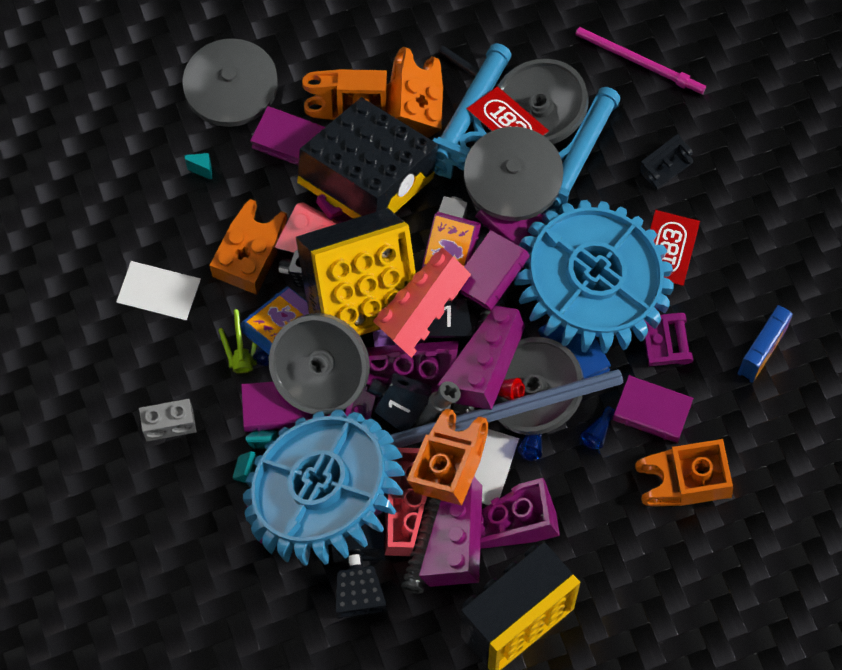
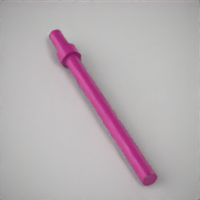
M579 27L576 32V36L676 82L675 85L683 89L687 87L700 94H703L706 89L705 85L690 79V75L683 72H675L586 29Z

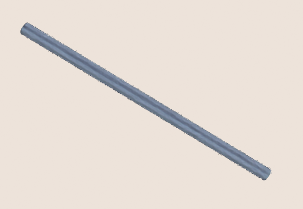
M614 370L495 404L492 410L482 408L457 415L455 431L467 429L479 416L486 418L488 422L620 385L623 383V377L620 370ZM436 422L391 434L394 442L390 444L401 448L422 442L425 435H429Z

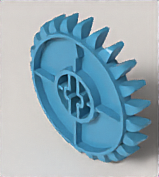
M581 200L577 209H574L571 204L565 203L559 208L560 215L551 210L545 212L542 216L544 223L534 222L530 225L527 232L533 236H526L521 239L519 246L529 251L530 255L523 266L528 269L519 272L513 281L514 285L530 284V287L522 293L519 299L520 304L534 300L538 302L530 314V321H535L548 314L550 318L544 329V334L546 336L550 335L560 325L565 327L562 345L567 346L575 334L579 333L581 334L582 352H587L594 338L599 337L602 353H607L615 335L621 348L625 350L631 342V329L636 337L643 341L648 333L646 322L654 329L657 328L661 322L659 311L666 313L670 306V301L664 294L671 295L674 289L673 282L670 279L664 278L671 275L673 268L669 262L662 261L668 252L666 247L655 245L654 243L658 234L651 229L645 231L641 227L643 219L639 216L630 219L626 216L627 210L620 206L616 211L609 210L608 203L600 201L598 207H591L589 201Z
M335 410L330 416H326L323 411H320L313 415V419L306 421L304 417L296 420L294 427L290 429L287 427L279 430V437L275 441L271 440L264 445L265 453L263 456L255 457L253 462L256 466L255 472H250L246 477L245 482L250 486V489L244 492L243 502L248 506L245 510V518L252 526V534L258 541L262 539V543L269 553L272 554L277 546L279 555L285 562H289L294 549L299 561L304 566H307L310 550L313 548L317 557L325 565L329 561L328 545L333 544L337 551L344 558L349 557L346 537L350 535L357 543L366 547L368 542L361 529L364 524L378 532L384 530L383 525L374 512L377 509L395 515L396 510L384 496V493L403 495V490L397 482L389 477L405 476V471L397 462L392 461L402 458V454L397 447L390 444L394 442L393 438L387 431L381 430L382 428L378 422L373 419L365 420L362 414L353 412L347 417L343 410Z

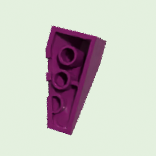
M544 478L518 484L511 488L512 491L500 499L498 497L491 501L492 504L482 509L480 549L532 543L560 536L556 511Z

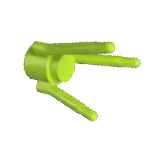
M235 309L234 322L237 350L234 351V355H232L224 330L219 328L218 331L228 357L229 368H233L235 373H247L253 370V366L257 365L256 354L258 345L254 342L252 343L251 354L248 349H243L239 311Z

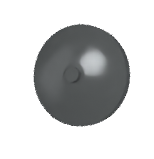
M222 39L202 47L191 57L183 74V90L186 101L192 111L206 122L224 127L244 125L259 118L264 114L267 106L272 105L278 89L277 72L270 56L256 44L241 39Z
M536 59L525 62L507 73L498 84L500 89L549 130L543 136L552 144L564 140L576 131L583 122L588 110L589 98L583 78L573 67L562 61Z
M503 127L485 134L472 146L464 165V182L471 200L486 214L507 221L530 219L547 210L559 195L563 181V164L555 146L540 133L523 127Z
M311 313L292 320L278 332L271 345L269 354V369L276 389L288 403L306 413L315 414L316 412L323 411L325 415H328L335 410H344L361 395L368 381L370 364L363 340L349 324L332 315Z
M529 337L519 341L504 380L520 378L525 386L524 396L583 380L584 376L578 360L566 346L550 338ZM497 395L494 405L509 400ZM582 396L498 419L497 422L506 429L518 434L538 435L547 433L569 420L577 410Z

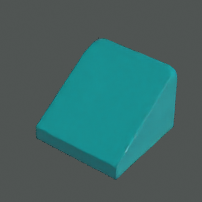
M208 153L185 156L187 170L212 179L211 161Z
M277 430L253 431L246 436V441L252 449H265L264 445L266 443H269L271 440L275 441L278 438Z
M250 451L238 457L233 474L234 480L245 482L248 474L255 471L256 466L253 464L256 457L255 452Z

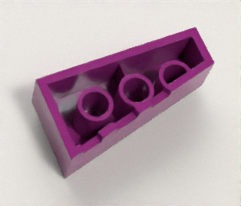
M495 306L438 383V388L446 381L453 382L459 387L461 397L455 404L492 410L525 329V324L519 310Z
M458 341L416 344L414 348L417 351L412 358L398 345L366 347L370 364L367 384L373 378L386 384L391 375L396 373L432 386V394L438 391V383L456 360Z
M475 476L462 506L440 501L419 573V577L430 587L479 583L482 484Z

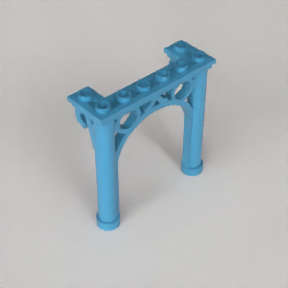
M495 43L490 46L484 63L441 137L433 139L438 144L434 172L436 175L451 179L454 166L464 171L465 160L471 149L466 146V143L478 141L487 134L481 125V121L466 108L493 90L511 58L510 50L504 45ZM609 87L599 89L572 142L565 149L558 152L561 160L564 161L562 186L556 200L547 210L541 213L542 216L549 210L555 211L560 215V206L568 202L571 188L611 112L617 108L620 102V95L614 89ZM471 122H473L475 132L466 133Z

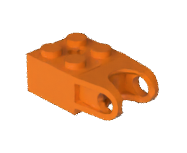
M402 47L395 56L390 83L387 84L386 112L427 138H430L442 129L443 83L440 60L431 56V58L426 60L423 69L416 65L411 50Z
M339 69L310 72L303 77L302 84L304 90L316 94L308 98L304 103V111L310 117L334 120L361 97L386 112L387 70ZM311 80L320 81V83L316 85L308 84V82ZM314 104L322 106L317 110L309 108V106Z
M250 199L231 223L210 263V269L214 278L257 295L278 254V248L274 247L286 226L287 213L281 211L272 221L259 223L254 220L257 208L256 201Z
M445 409L429 435H425L407 477V482L416 494L462 506L481 461L488 434V421L486 418L479 416L466 430L458 432L455 431L456 414L452 409Z
M723 439L675 446L670 450L644 457L635 463L637 472L657 475L663 481L659 487L642 495V503L644 505L682 506L732 498L733 484Z

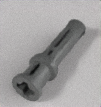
M450 381L443 382L439 386L438 391L430 395L429 403L423 408L414 422L416 425L413 428L429 424L439 413H442L445 409H450L451 404L457 402L461 397L459 387Z

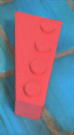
M304 202L298 203L274 248L294 253L298 250L297 236L341 222L335 219L330 220L324 213Z
M442 247L413 276V279L396 294L395 298L378 313L373 322L412 358L417 351L414 347L418 341L426 339L430 333L427 330L434 319L439 320L444 313L445 303L453 301L471 274Z
M397 447L402 454V458L392 461L397 462L403 468L405 476L389 478L397 482L403 490V495L386 494V498L393 505L396 513L395 515L385 513V555L410 556L415 545L427 496L416 494L407 482V477L420 448Z

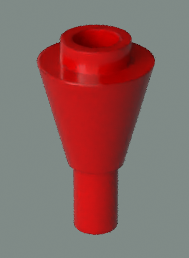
M520 378L505 379L498 396L507 400L523 397L525 386Z

